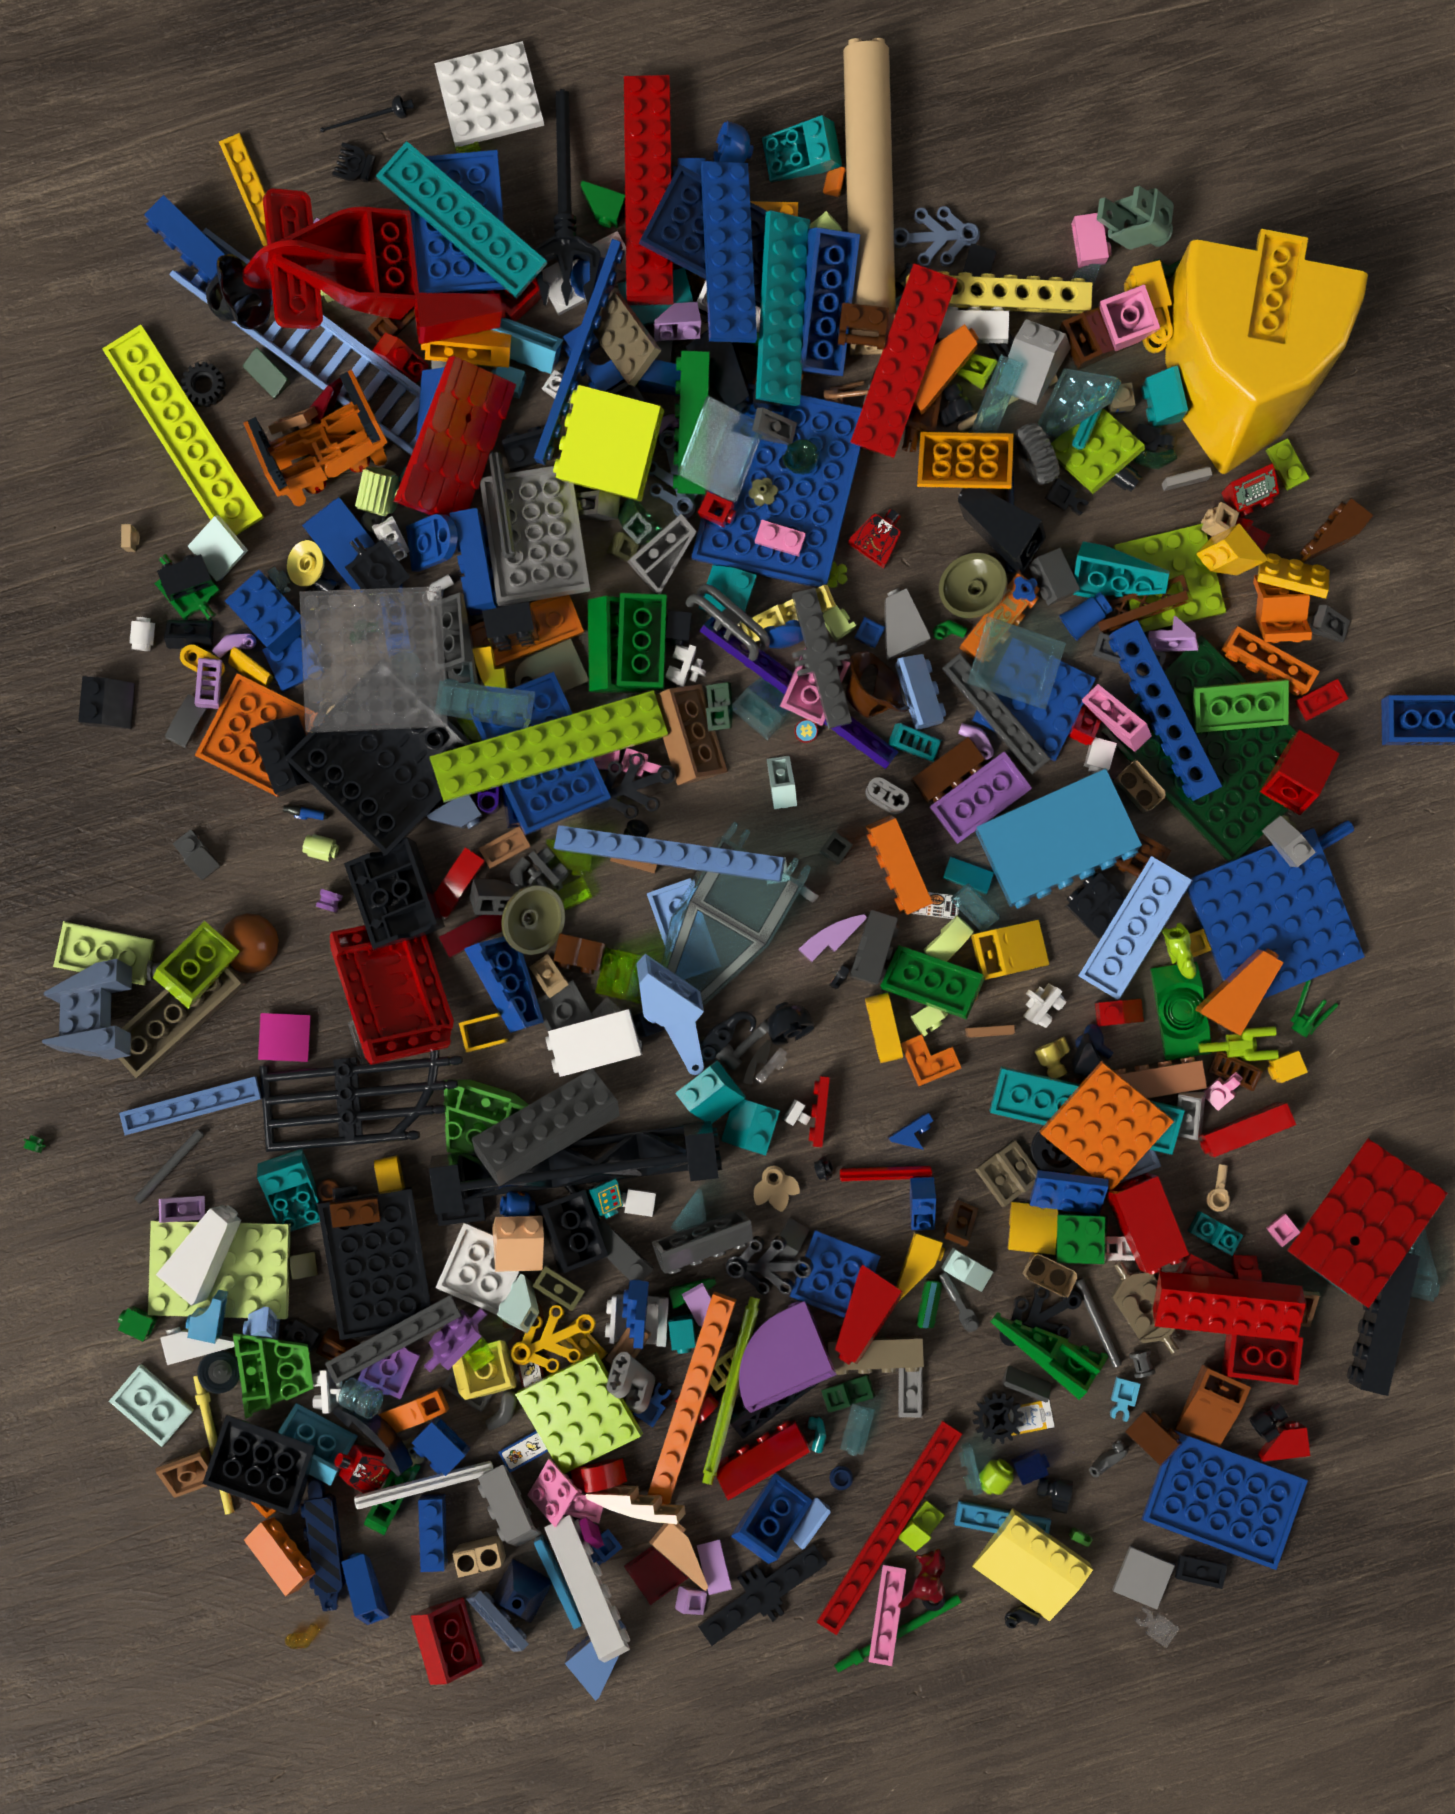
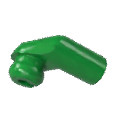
M947 620L936 625L933 629V634L938 640H942L951 634L964 638L968 628L954 621Z

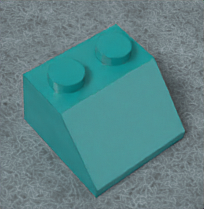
M1173 366L1146 378L1143 386H1141V394L1143 399L1147 400L1148 408H1146V415L1148 421H1152L1153 427L1180 422L1188 412V407L1178 366Z
M713 565L707 584L717 588L746 613L757 575L737 568ZM706 594L704 596L721 612L726 609L711 595ZM699 605V608H698V609H699V610H702V611H705V610Z
M718 1060L675 1093L689 1112L703 1121H711V1124L746 1098Z
M743 1099L730 1110L721 1141L766 1156L780 1110Z

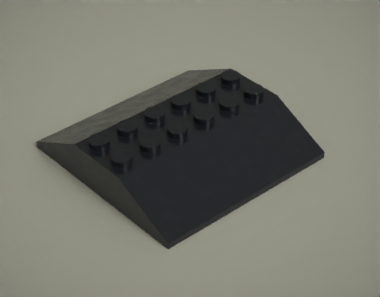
M382 658L284 759L387 856L443 801L430 756L473 743Z

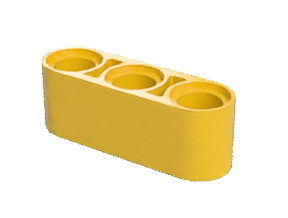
M888 992L865 997L880 1064L902 1059V1048Z
M398 1155L374 1160L379 1192L405 1188Z

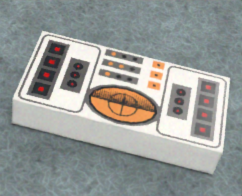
M928 892L933 904L911 913L953 919L958 915L960 896Z

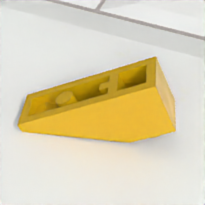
M914 1232L896 1285L904 1293L901 1299L936 1265L937 1260H942L945 1248L942 1247L943 1243L941 1241Z

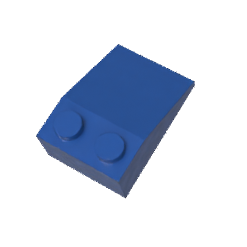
M774 1473L746 1511L731 1537L770 1564L778 1560L813 1500Z

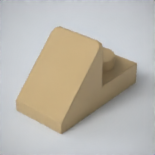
M548 954L529 967L549 998L569 985L567 979Z

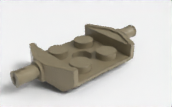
M1122 1260L1115 1263L1113 1266H1115L1120 1274L1121 1281L1114 1289L1111 1297L1140 1342L1162 1341L1171 1354L1175 1353L1174 1350L1178 1351L1179 1347L1171 1335L1175 1329L1154 1327L1153 1304L1158 1283L1153 1276L1154 1274L1143 1271L1131 1273ZM1144 1299L1149 1300L1151 1303V1308L1148 1312H1141L1139 1310V1303Z

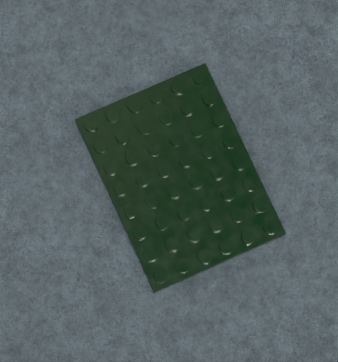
M1202 635L1197 639L1198 650L1185 651L1164 671L1194 732L1192 708L1194 687L1248 683ZM1148 686V694L1156 697L1158 695L1157 688L1155 686ZM1138 696L1127 708L1147 723L1152 736L1136 752L1123 743L1108 727L1101 732L1110 742L1117 743L1116 748L1131 763L1138 761L1164 789L1165 798L1227 862L1239 858L1264 834L1261 831L1289 810L1262 794L1260 790L1287 744L1297 732L1289 724L1195 732L1222 787L1192 801L1191 797L1188 798L1182 788L1184 783L1180 776L1177 777L1172 769V764L1174 763L1170 755L1166 756L1161 747L1163 742L1160 736H1156L1151 728L1152 720L1149 714L1146 715L1140 706L1142 700ZM1159 706L1158 714L1164 718L1168 717L1167 708ZM1175 727L1169 728V735L1172 738H1178L1179 731ZM1180 748V757L1188 759L1189 751L1186 748ZM1191 768L1190 777L1198 780L1200 778L1199 771Z

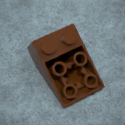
M1100 307L1082 312L1063 321L1059 328V331L1065 333L1071 347L1069 352L1078 370L1134 346L1131 345L1118 351L1114 350Z
M1352 498L1346 503L1341 502L1327 517L1330 521L1327 520L1315 532L1314 536L1316 539L1313 538L1301 550L1300 554L1302 557L1300 561L1304 563L1348 543L1362 531L1373 514Z

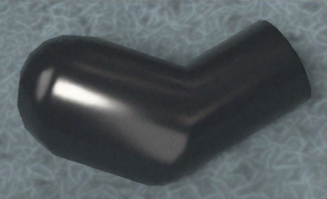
M1020 1606L1006 1613L1004 1618L1005 1625L1008 1628H1015L1018 1623L1026 1621L1036 1626L1040 1619V1614Z

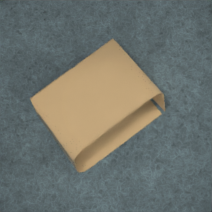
M1138 761L1133 764L1131 763L1113 780L1142 813L1153 809L1165 797L1164 789ZM1125 773L1134 774L1137 778L1135 787L1131 789L1125 788L1121 783L1122 775ZM1141 790H1148L1152 794V802L1147 806H1142L1136 800V795Z
M1032 1252L1022 1273L1028 1280L1067 1298L1077 1280L1075 1271ZM1040 1259L1045 1264V1270L1041 1275L1035 1276L1030 1273L1029 1266L1032 1260ZM1060 1269L1066 1274L1064 1284L1056 1286L1051 1283L1050 1274L1053 1270Z
M492 1536L458 1545L453 1552L458 1578L502 1567L506 1554L500 1537ZM487 1549H491L497 1554L496 1563L489 1566L484 1565L480 1559L481 1553ZM463 1555H469L474 1560V1567L469 1571L463 1572L460 1570L458 1559Z

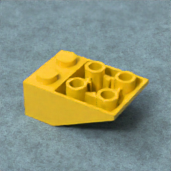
M1039 920L971 935L979 973L984 975V980L1049 965Z

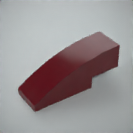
M481 915L439 936L449 958L464 952V949L487 941L502 933V915Z

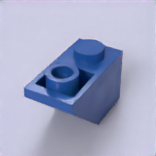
M934 1177L910 1178L911 1230L935 1229L936 1212Z

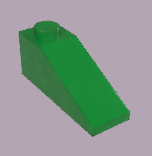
M415 1464L399 1477L391 1471L383 1488L414 1481L421 1466ZM404 1498L373 1505L364 1525L385 1536Z

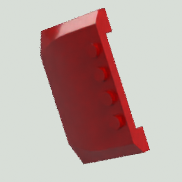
M365 925L331 932V952L364 1056L370 1065L449 1047L454 1019L426 935L374 950Z

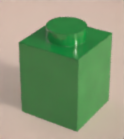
M135 1306L129 1307L127 1310H123L119 1316L118 1323H120L118 1331L144 1342L149 1339L158 1317L148 1315V1312Z

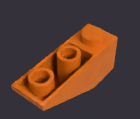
M438 1387L378 1415L398 1433L447 1413L450 1408L441 1387Z

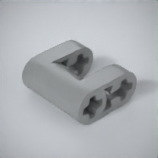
M880 777L872 779L865 790V795L869 801L893 815L902 813L909 803V797L906 792ZM879 786L881 788L880 792L874 794V789ZM887 792H890V794H889V796L887 797L886 801L883 800L884 797H885V795H886V793H887ZM896 798L900 799L898 806L894 805Z
M621 1352L613 1360L607 1381V1390L616 1398L626 1396L625 1403L634 1413L640 1414L644 1412L650 1403L655 1376L629 1353Z

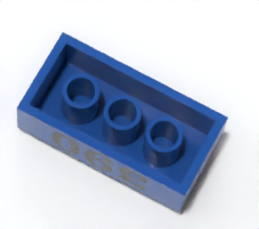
M1388 695L1381 699L1382 745H1455V695Z

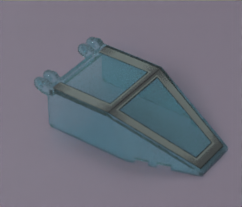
M733 822L722 837L716 838L711 847L748 852L741 847L747 840L750 831L747 829L743 831L737 844H734L729 840L736 832L738 824ZM794 858L785 873L783 872L781 882L698 870L670 918L661 965L698 989L701 993L704 1007L769 946L807 880L811 869L809 865L803 867L796 880L790 876L799 861L797 858Z

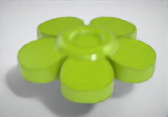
M833 562L828 581L830 588L837 587L838 582L842 585L847 582V576L844 575L847 572V567L844 564H840L837 567V564Z

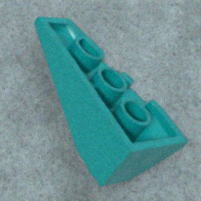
M1083 541L1077 554L1074 573L1080 590L1073 595L1090 598L1099 592L1103 596L1115 595V597H1123L1124 594L1135 593L1138 596L1166 594L1170 571L1108 546Z

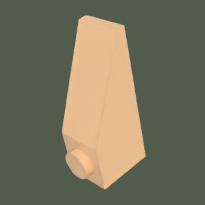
M664 1523L649 1543L695 1584L706 1591L708 1585L689 1538L684 1534L686 1529L679 1523Z

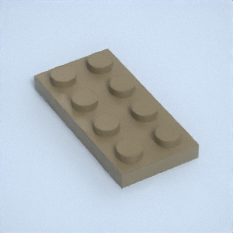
M614 292L608 300L606 307H603L600 311V325L598 329L593 330V333L626 382L635 387L661 352V349L623 296Z

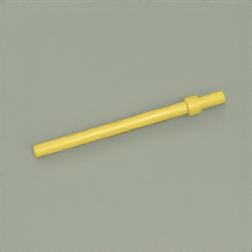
M196 1375L193 1376L197 1392L195 1398L197 1405H200L212 1456L218 1439L209 1405L211 1398L209 1392H206L201 1386ZM220 1490L225 1515L234 1513L231 1494Z

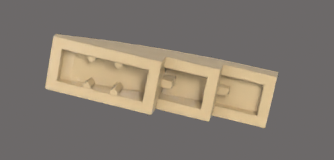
M618 1485L586 1494V1499L609 1510L647 1521L678 1524L685 1515L684 1505L662 1504L661 1495H639L638 1486Z

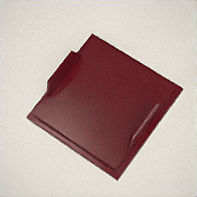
M653 1546L624 1565V1568L650 1605L689 1578Z

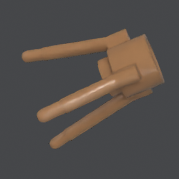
M865 381L830 387V389L824 390V400L843 404L844 397L867 395L868 390L843 392L844 390L862 386L865 384Z

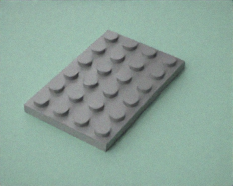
M554 466L504 474L516 552L513 558H504L492 476L481 479L480 486L498 606L590 591L574 484L555 478Z

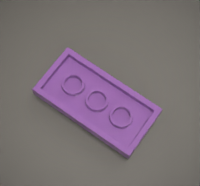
M1004 751L932 804L930 809L958 844L976 831L977 826L988 822L1030 791L1032 787Z

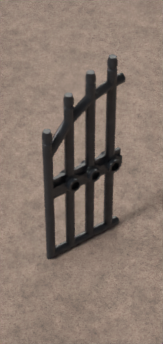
M433 1050L430 1052V1058L381 1062L372 1065L370 1063L357 1064L356 1057L334 1059V1067L269 1072V1065L259 1066L266 1152L406 1141L408 1139L416 1140L420 1138L419 1131L412 1130L407 1132L405 1130L419 1116L446 1112V1105H427L433 1092L458 1087L457 1080L437 1081L438 1068L440 1066H450L451 1064H462L463 1058L462 1056L440 1057V1050ZM429 1068L427 1082L359 1088L358 1074ZM335 1076L336 1090L271 1096L270 1082ZM423 1092L415 1107L361 1111L360 1097ZM337 1100L338 1113L273 1119L272 1105ZM405 1117L391 1132L363 1135V1120ZM338 1123L339 1137L275 1142L274 1128Z

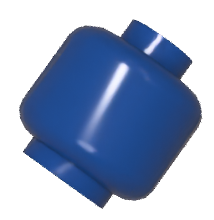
M509 1191L505 1196L501 1197L500 1215L504 1217L534 1215L535 1201H531L529 1193Z

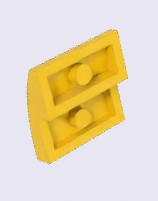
M1011 1202L1008 1250L1055 1255L1058 1209L1030 1206L1029 1203Z

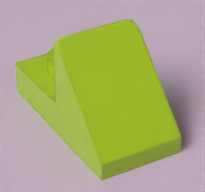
M925 1499L907 1522L898 1538L916 1552L932 1538L930 1534L944 1518V1513Z

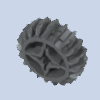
M1030 423L1016 430V447L1032 479L1037 484L1043 485L1058 478L1060 467L1056 453L1042 427L1037 423Z

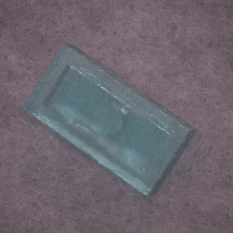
M969 883L951 897V902L981 932H984L1000 918L995 909Z
M970 1443L961 1445L962 1452L958 1454L961 1466H966L968 1475L964 1476L967 1490L971 1489L974 1496L983 1494L973 1447Z

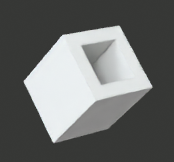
M1095 737L1092 744L1089 745L1084 766L1089 768L1088 771L1092 773H1097L1103 769L1109 771L1117 743Z
M629 1188L628 1192L622 1195L623 1206L621 1207H625L624 1213L652 1217L656 1192Z

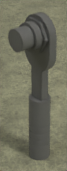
M941 1272L938 1274V1277L960 1311L959 1320L962 1326L969 1332L977 1330L979 1320L975 1313L964 1306L947 1272Z

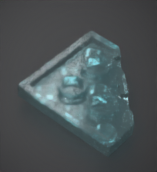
M1064 368L1039 419L1038 425L1042 427L1047 436H1060L1112 403L1121 381L1113 376Z

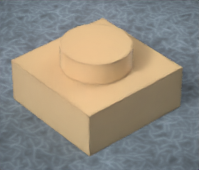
M121 524V548L126 552H136V545H139L140 542L139 532L131 524Z

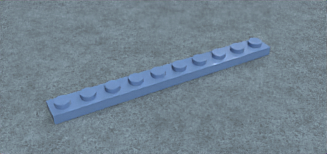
M560 825L557 828L554 849L775 882L782 881L785 864L784 857Z

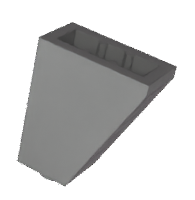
M900 588L889 592L884 602L887 661L926 644L931 639L907 588L902 591Z

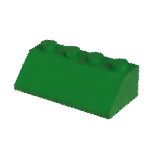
M620 593L617 686L637 690L664 691L667 595Z
M602 596L588 599L590 692H642V690L617 686L619 597Z

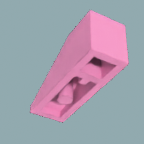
M1099 684L1082 699V702L1134 752L1152 736L1146 722Z

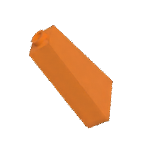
M965 324L933 347L914 401V405L921 415L928 410L978 349L976 341L979 338L972 328L968 330Z
M1268 948L1265 951L1257 949L1204 999L1195 1010L1241 1036L1284 962L1277 959L1279 955Z

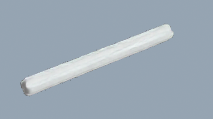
M486 1461L452 1470L446 1476L441 1473L440 1475L437 1474L356 1495L354 1497L355 1506L357 1509H362L476 1479L493 1470V1465L491 1461Z

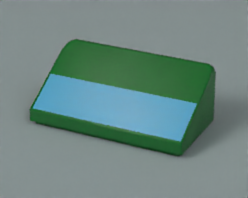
M925 1280L916 1322L919 1328H934L942 1282Z

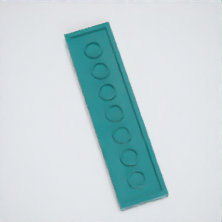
M406 141L376 175L380 182L516 298L548 264L541 255L409 142Z
M772 210L766 212L756 399L798 406L800 405L801 351L810 219Z
M1001 1066L989 1111L992 1114L1045 1125L1080 1084ZM1151 1101L1171 1117L1174 1122L1149 1150L1172 1155L1185 1110L1181 1107Z

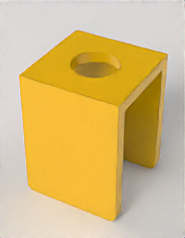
M500 1013L459 1023L466 1053L508 1042V1039H502L471 1047L466 1026L501 1017Z

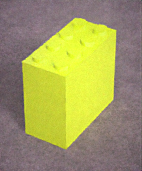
M578 385L577 390H573L571 396L572 412L567 414L565 420V427H568L566 436L561 437L559 450H562L561 457L556 459L553 472L556 473L555 478L642 502L664 409L658 405Z

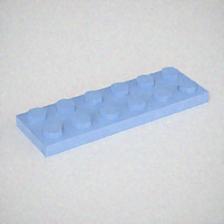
M1151 856L1078 976L1113 998L1120 1000L1193 880Z

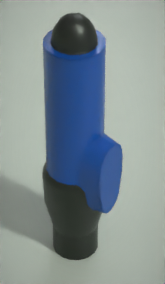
M284 805L283 812L290 813L299 819L307 820L308 818L324 821V819L329 818L325 811L296 805Z

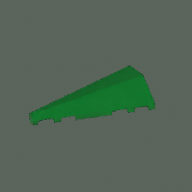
M998 1312L990 1321L1078 1400L1088 1392L1096 1375L1101 1371L1108 1358V1355L1105 1353L1098 1354L1090 1351L1087 1346L1079 1347L1068 1342V1339L1037 1327L1032 1329L1022 1325V1321H1011L1003 1318L1001 1313Z

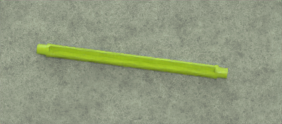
M750 1297L748 1306H745L725 1392L723 1393L711 1446L703 1470L704 1477L702 1483L712 1485L714 1477L717 1476L722 1449L739 1389L741 1360L752 1338L759 1312L758 1305L760 1299Z

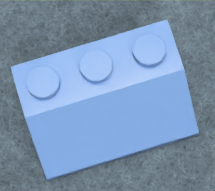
M923 654L898 658L895 667L907 705L910 707L909 712L914 728L921 730L941 724L944 721L943 717L946 716L943 703H938L936 695L939 694V689L936 681L931 680L929 673L932 672V667L929 659L925 660Z

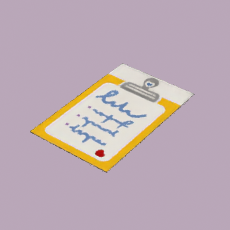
M1038 1401L1023 1404L1017 1410L1024 1413V1416L1019 1418L1024 1423L1023 1426H1017L1020 1434L1054 1427L1049 1401L1046 1403ZM1010 1409L1008 1417L1013 1422V1412Z

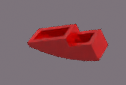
M466 847L434 894L439 911L446 919L450 916L472 885L473 879L486 863V861Z

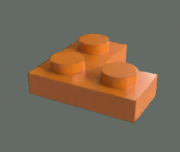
M922 1034L900 1043L918 1086L961 1069L953 1047L930 1055Z

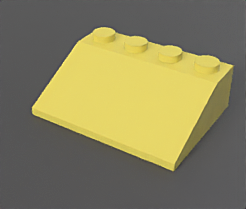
M1013 1508L972 1565L976 1570L1048 1621H1051L1079 1591L1093 1571L1090 1562L1052 1535L1046 1533L1042 1528Z

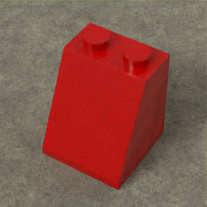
M1299 730L1287 744L1260 792L1296 814L1301 815L1320 795L1340 753L1314 739L1311 735Z

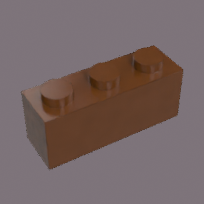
M967 737L913 777L911 782L927 803L930 800L937 802L946 795L944 790L949 786L954 789L964 781L962 777L968 772L973 775L983 767L981 763L985 758L970 738Z

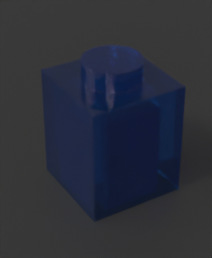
M1037 1449L1011 1459L1022 1485L1049 1475L1046 1469L1050 1467L1045 1453L1040 1455Z

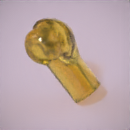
M311 1623L305 1633L288 1634L285 1638V1644L291 1649L307 1648L321 1630L317 1625Z

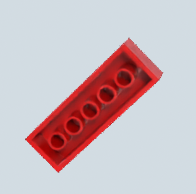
M1160 1271L1153 1304L1154 1327L1297 1341L1306 1305L1303 1287Z

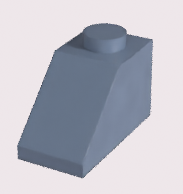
M471 795L451 800L427 815L433 822L462 829L466 827L468 829L474 828L481 823L479 819L483 817Z

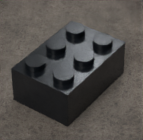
M529 602L482 611L487 639L492 647L498 649L499 652L511 650L512 646L521 644V647L533 646L535 641H539L535 615Z

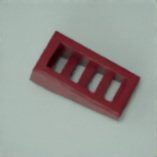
M341 378L329 384L310 406H314L318 413L316 417L311 419L317 424L321 423V419L333 412L343 386Z

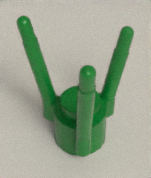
M1311 980L1306 981L1296 1011L1290 1020L1294 1023L1291 1029L1305 1038L1309 1034L1312 1035L1315 1029L1338 1007V1003H1335L1315 1022L1314 1019L1327 1003V1000L1324 999L1310 1017L1305 1014L1299 1017Z

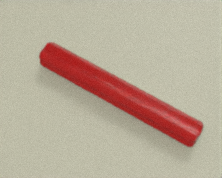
M931 1166L840 1169L841 1181L903 1180L932 1177Z

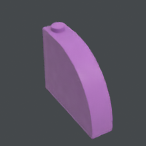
M805 1301L794 1302L788 1306V1309L768 1319L754 1333L744 1351L739 1371V1387L744 1406L750 1413L837 1375L811 1309Z

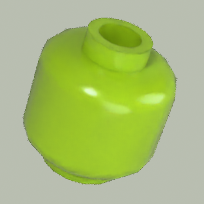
M1002 1459L990 1460L979 1473V1480L982 1483L980 1485L987 1494L1002 1495L1014 1480L1013 1468Z

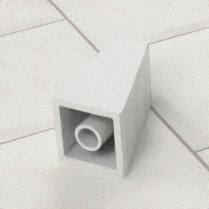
M630 1009L548 1031L549 1036L545 1037L548 1050H553L555 1059L551 1060L554 1073L559 1072L560 1077L643 1055Z
M228 1205L210 1208L156 1274L191 1306L206 1301L209 1297L240 1225L241 1219L237 1217V1211Z

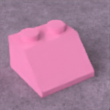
M1145 285L1100 301V311L1115 351L1134 345L1160 329Z

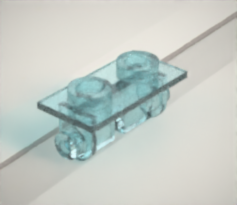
M852 1403L840 1447L841 1450L848 1451V1454L857 1456V1454L863 1455L875 1409Z

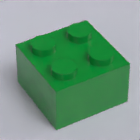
M1058 1214L1057 1262L1107 1263L1108 1215Z

